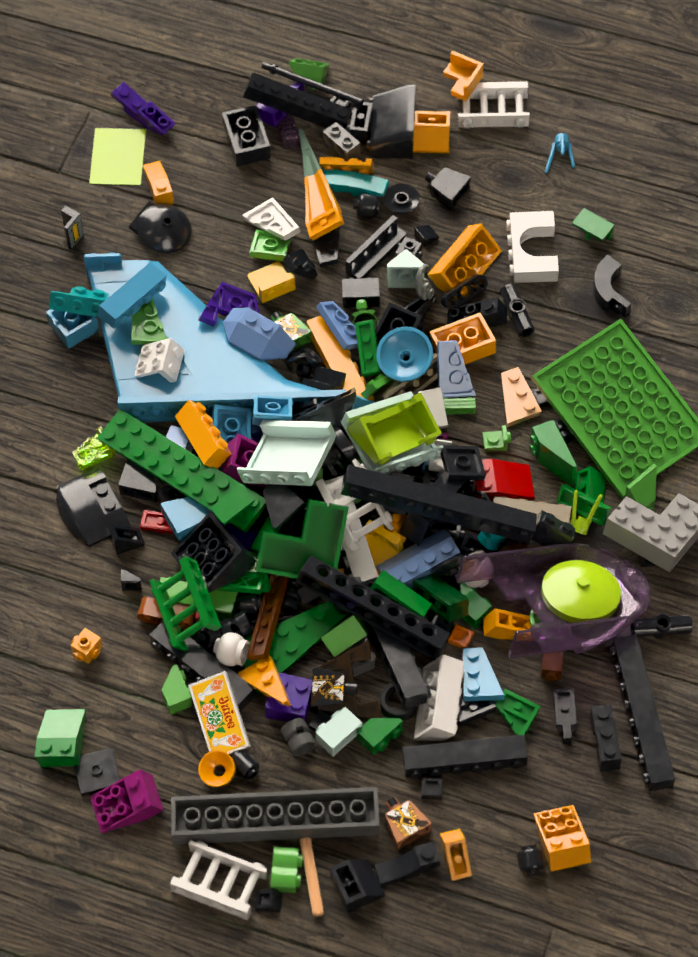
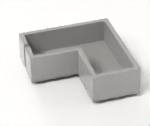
M678 493L661 515L626 496L618 505V508L607 518L603 534L664 570L671 572L698 539V504Z

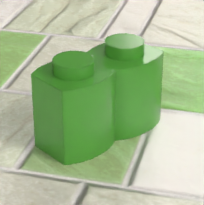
M274 847L271 888H275L280 892L296 893V887L301 885V875L297 874L298 867H302L303 855H299L298 848Z

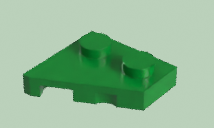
M504 689V700L497 701L495 704L496 709L516 736H525L540 711V706Z

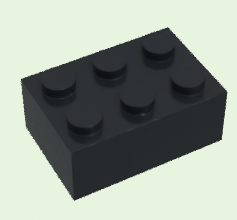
M257 105L222 113L223 127L236 167L271 159L270 144Z

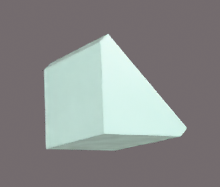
M405 249L387 264V288H415L416 274L423 263Z

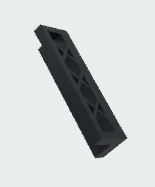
M393 215L345 260L346 274L355 279L365 278L397 247L399 242L402 243L404 238L407 237V233L397 227V217Z

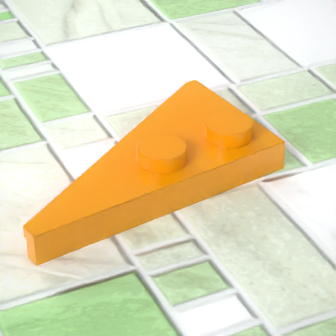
M268 655V659H261L237 674L254 689H258L266 696L276 699L278 703L287 707L291 705L275 663L270 655Z

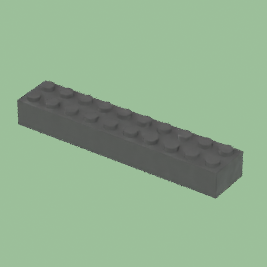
M377 787L171 797L173 845L189 844L190 840L204 843L301 839L306 837L328 838L380 835Z

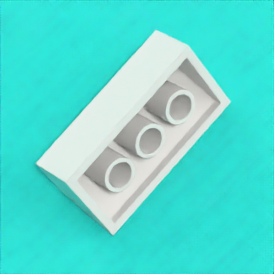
M442 654L435 661L433 660L423 667L422 679L424 683L428 684L430 694H428L427 703L418 705L414 740L445 741L455 735L458 728L456 724L457 715L460 710L458 706L459 697L462 693L461 680L464 675L463 661Z

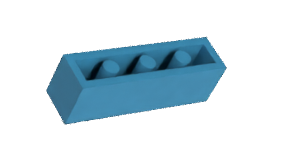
M148 263L99 305L98 316L113 329L118 325H123L131 314H136L144 303H149L157 292L160 293L164 290L167 275L153 263Z

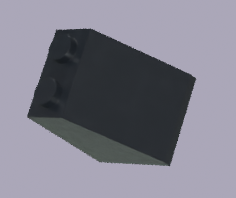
M269 484L263 490L273 528L278 534L301 538L307 508L306 504L286 485Z

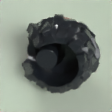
M203 627L199 630L200 633L195 642L208 652H213L215 641L224 634L221 628L213 631Z

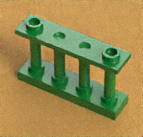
M185 556L179 560L182 567L181 571L164 583L154 579L150 580L151 591L156 598L167 628L170 644L182 651L188 650L185 640L203 627L213 631L221 628L196 560ZM186 578L187 588L169 598L167 590ZM192 594L193 604L175 615L173 606ZM198 611L199 621L182 632L179 623Z

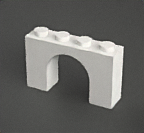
M553 211L510 213V219L506 220V230L510 231V235H507V244L511 246V250H508L509 261H512L510 276H513L514 283L558 281L559 268L557 256H532L524 252L520 246L529 238L554 236L555 223Z

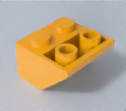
M414 112L413 152L449 153L450 112Z

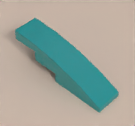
M322 169L330 188L334 192H350L353 197L360 194L385 196L390 183L387 179L372 175Z

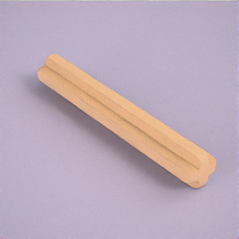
M301 838L300 845L312 914L315 917L322 916L324 910L311 838Z

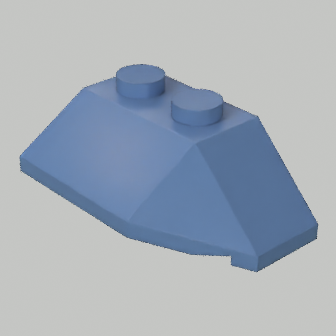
M233 308L223 321L228 343L258 360L286 359L296 346V343L280 325L250 308Z

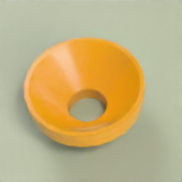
M213 750L206 753L198 767L201 780L211 787L227 785L233 779L236 770L233 758L221 750ZM218 765H223L225 773L220 777L216 776L214 773L215 768Z

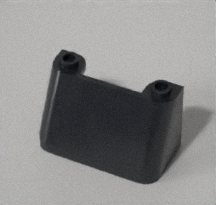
M407 84L373 94V98L370 97L369 103L373 105L371 139L367 140V150H370V158L413 159L416 84Z

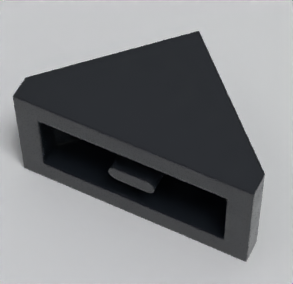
M115 524L108 526L110 538L117 555L145 545L139 528Z

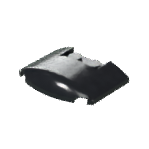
M99 467L57 485L56 501L60 517L75 538L86 541L85 545L90 547L110 538L108 528L110 524L131 527L123 507H121L106 480V476Z

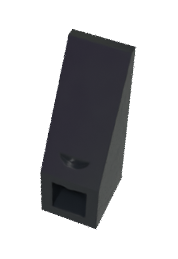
M498 297L458 306L454 309H448L447 325L477 313H481L489 328L507 324V308Z

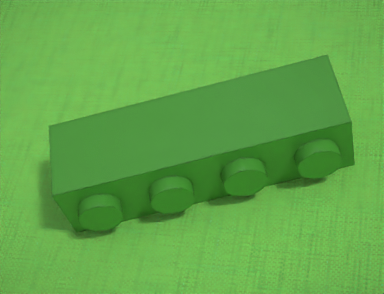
M161 577L160 582L164 583L171 577ZM179 581L167 590L169 598L187 588V581ZM218 590L210 592L209 595L218 619L224 620L229 617L233 619L236 611L235 605L238 602L237 592ZM192 594L179 603L191 606L194 601Z

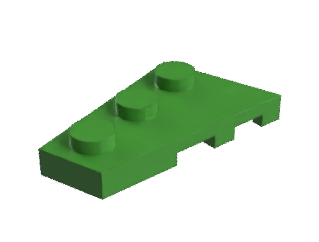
M153 298L149 303H144L136 314H132L131 344L146 345L168 339L158 317V311Z

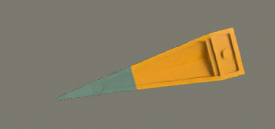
M300 128L299 134L305 179L306 227L309 237L315 240L343 225L344 221L341 215L342 211L304 131Z

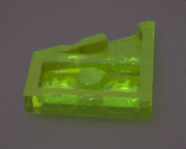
M101 427L96 429L97 433L91 439L88 437L81 446L72 452L80 470L115 456L114 450L97 439L103 431Z

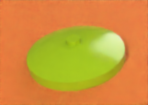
M570 560L561 562L548 570L543 578L541 595L545 605L558 617L577 624H594L608 619L616 612L620 603L621 588L616 578L602 566L588 561Z

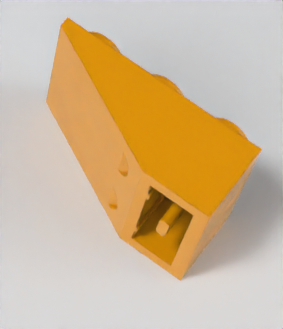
M573 805L534 813L545 858L551 871L591 863L590 844Z

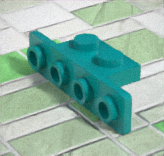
M84 287L72 288L70 293L51 291L49 309L99 317V305L109 297V293H104L103 290L98 289L93 291L86 290Z

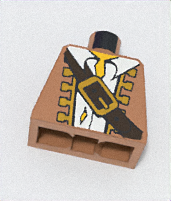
M393 797L385 803L390 810L385 814V823L397 850L431 832V822L410 800L400 805L396 797Z

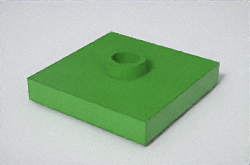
M256 230L249 257L284 261L283 259L288 254L292 237L284 241L264 230Z

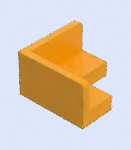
M454 51L451 52L450 63L444 70L443 77L456 81L451 90L452 96L467 102L483 77V63Z

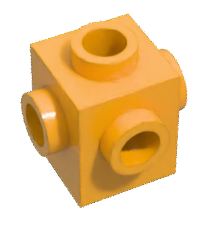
M86 628L83 629L79 636L76 635L71 642L73 657L87 664L92 659L98 657L100 649L103 647L101 637Z

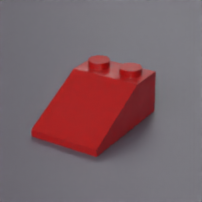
M497 459L482 460L486 476L484 480H474L475 491L486 493L491 502H494V497L501 496L518 500H535L530 465ZM476 494V498L481 499L482 496Z

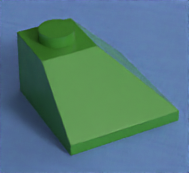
M299 58L289 61V66L295 74L321 84L325 83L329 63Z
M655 464L626 487L625 497L633 499L652 511L655 510L657 466Z

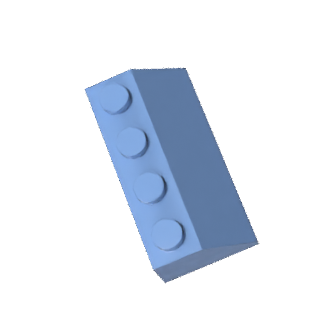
M443 528L423 539L420 546L414 544L376 567L379 573L384 570L412 589L414 588V580L432 574V570L453 557L461 555V552L452 537Z

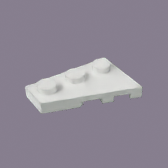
M274 198L267 200L242 215L244 221L284 241L300 232L299 226Z

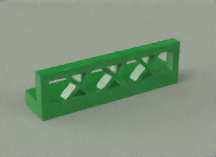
M247 571L244 576L216 590L261 594V592L269 593L271 585L267 573Z

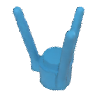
M559 133L555 136V142L552 143L545 173L549 171L555 149L561 152V155H564V152L568 150L571 166L575 167L571 149L572 144L569 143V136L567 134Z

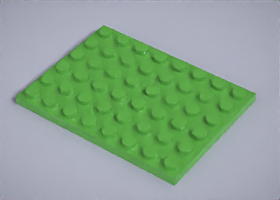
M622 319L614 322L531 377V380L621 498L625 497L626 487L653 464L657 466V476L698 448L697 416Z

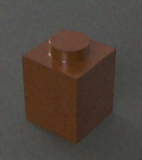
M543 649L541 678H545L548 681L561 680L564 650Z

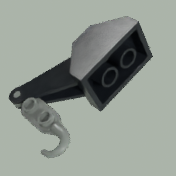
M423 264L419 268L415 278V289L420 297L404 308L391 302L387 306L376 327L378 345L381 339L393 329L413 327L420 331L423 330L424 317L437 299V294L434 293L429 280L422 278L425 269L429 267L428 264ZM405 356L403 360L407 361L410 357Z

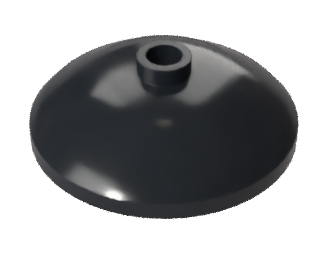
M155 204L146 208L139 217L137 224L138 234L144 244L154 251L160 253L177 252L184 248L190 239V221L185 213L175 206Z

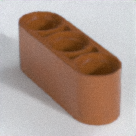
M143 597L136 616L137 619L142 622L160 625L164 620L156 598ZM177 603L173 606L175 615L190 605ZM196 612L179 623L181 630H186L193 625Z

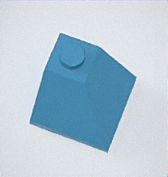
M254 395L252 425L260 426L262 420H292V398Z

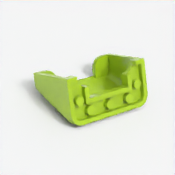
M421 392L413 395L410 400L402 401L398 405L380 413L358 418L346 428L349 435L375 464L379 463L380 466L390 462V458L422 444L429 446L437 441L436 437L442 434Z

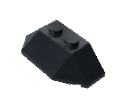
M355 387L292 416L290 421L331 422L332 427H341V421L345 413L351 411L356 399Z

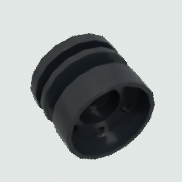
M338 426L333 428L336 438L322 464L324 470L334 478L338 476L334 467L337 466L341 472L345 471L341 463L342 461L353 465L354 459L357 461L361 459L352 443Z

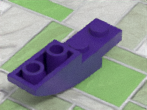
M125 82L120 84L111 93V96L124 107L123 111L155 133L165 135L176 124L151 101L147 103Z

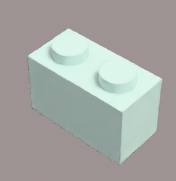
M344 707L341 711L337 710L331 716L330 721L326 724L322 723L317 728L316 741L330 755L335 756L357 736V730L362 727V722Z

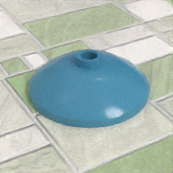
M399 327L388 332L379 342L376 354L377 362L381 371L387 377L400 382L412 381L421 377L429 369L433 360L432 344L422 331L413 327ZM405 356L410 357L407 361L403 360Z

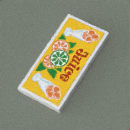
M223 671L188 685L209 752L221 750L232 755L238 750L242 751L250 748V742L227 672Z

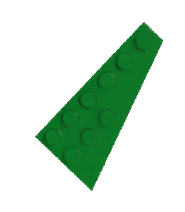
M328 601L278 623L269 652L278 673L288 671L316 643L318 644L322 640L321 637L343 622L350 613L345 615L338 613L334 608V604ZM253 635L244 638V640H248L250 644ZM247 657L243 666L246 669L259 660L250 661ZM255 689L258 696H260L262 693L258 689Z

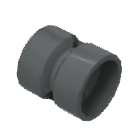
M303 718L293 719L281 728V733L288 742V747L293 756L304 755L316 746V742L312 734L309 733V728Z

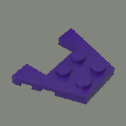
M221 282L198 318V321L214 326L217 321V313L227 317L233 308H250L260 314L256 296L253 293Z

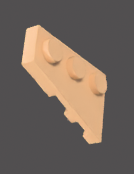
M519 367L502 372L501 382L507 427L541 415L542 411Z

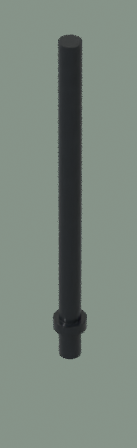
M266 62L262 64V69L269 71L272 75L283 76L359 106H362L364 103V99L281 69L276 64L271 65Z

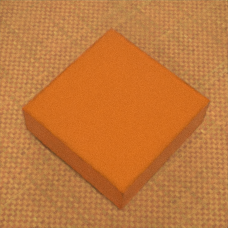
M456 624L448 639V643L460 649L467 648L474 636V631Z

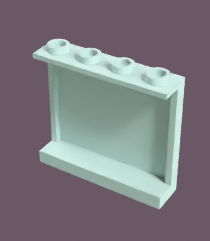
M412 391L345 413L341 423L368 470L389 475L392 472H401L407 467H416L425 461H434L439 458L443 445L436 447L435 443L429 446L422 444L390 458V462L380 466L379 463L375 464L346 429L358 418L365 415H375L398 405L402 401L410 400L413 396Z
M262 420L260 427L263 436L246 468H237L243 483L312 486L336 438L331 422Z

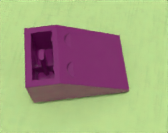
M141 769L90 796L101 833L147 820L164 811L153 775Z

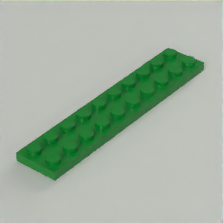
M119 409L97 437L98 441L209 511H211V506L241 484L215 467L204 465L199 457ZM242 485L255 502L241 512L244 517L242 520L237 515L228 523L246 533L267 505L265 498Z

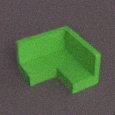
M351 615L323 635L321 639L332 655L336 657L365 637L369 631L362 619Z

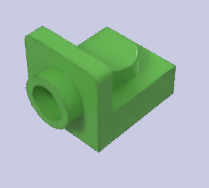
M502 425V431L483 432L484 452L507 451L508 443H511V434L507 432L506 425Z

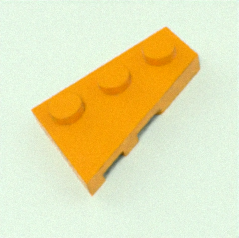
M320 157L319 160L320 167L325 170L353 171L367 175L374 173L372 159H366V162H362L357 158L345 161L343 158Z

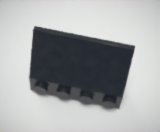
M211 511L171 553L180 566L179 560L185 556L197 561L209 593L244 576L257 562L228 525L218 521Z

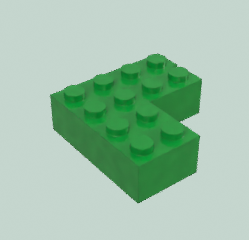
M308 499L301 538L262 531L255 570L257 572L297 579L300 570L311 555L337 569L349 507L329 503L328 507L326 502Z

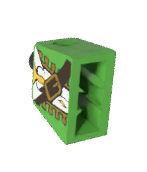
M277 311L271 315L272 321L280 325L296 343L292 351L312 342L311 330L293 313L283 317Z

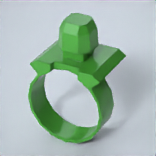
M365 300L357 301L356 310L359 312H354L351 315L353 319L352 324L354 325V320L358 316L368 315L373 317L378 325V320L374 316L375 310L366 311L368 307Z

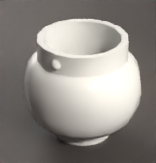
M229 632L222 635L221 638H217L213 652L216 654L217 660L223 665L242 666L247 659L250 644L248 640H244L239 634Z

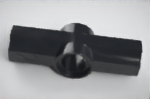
M511 283L500 289V294L508 309L509 318L513 321L519 336H530L535 331V328L527 313L526 303L521 299L516 286Z
M659 614L656 618L632 619L630 631L631 635L637 634V637L654 636L655 638L662 639L667 635L692 633L693 623L689 615L669 617L666 614Z

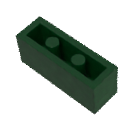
M433 574L414 580V592L431 603L430 609L448 622L468 616L469 598Z

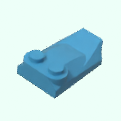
M214 404L213 414L211 415L212 423L221 432L220 436L227 444L238 434L251 439V409Z

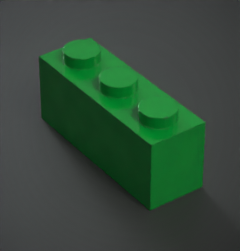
M382 570L370 587L377 593L422 618L431 606L429 601L384 570Z

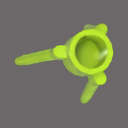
M578 490L574 491L570 524L575 528V532L587 535L592 522L591 519L603 497L601 494L598 496L588 517L579 516L576 519Z

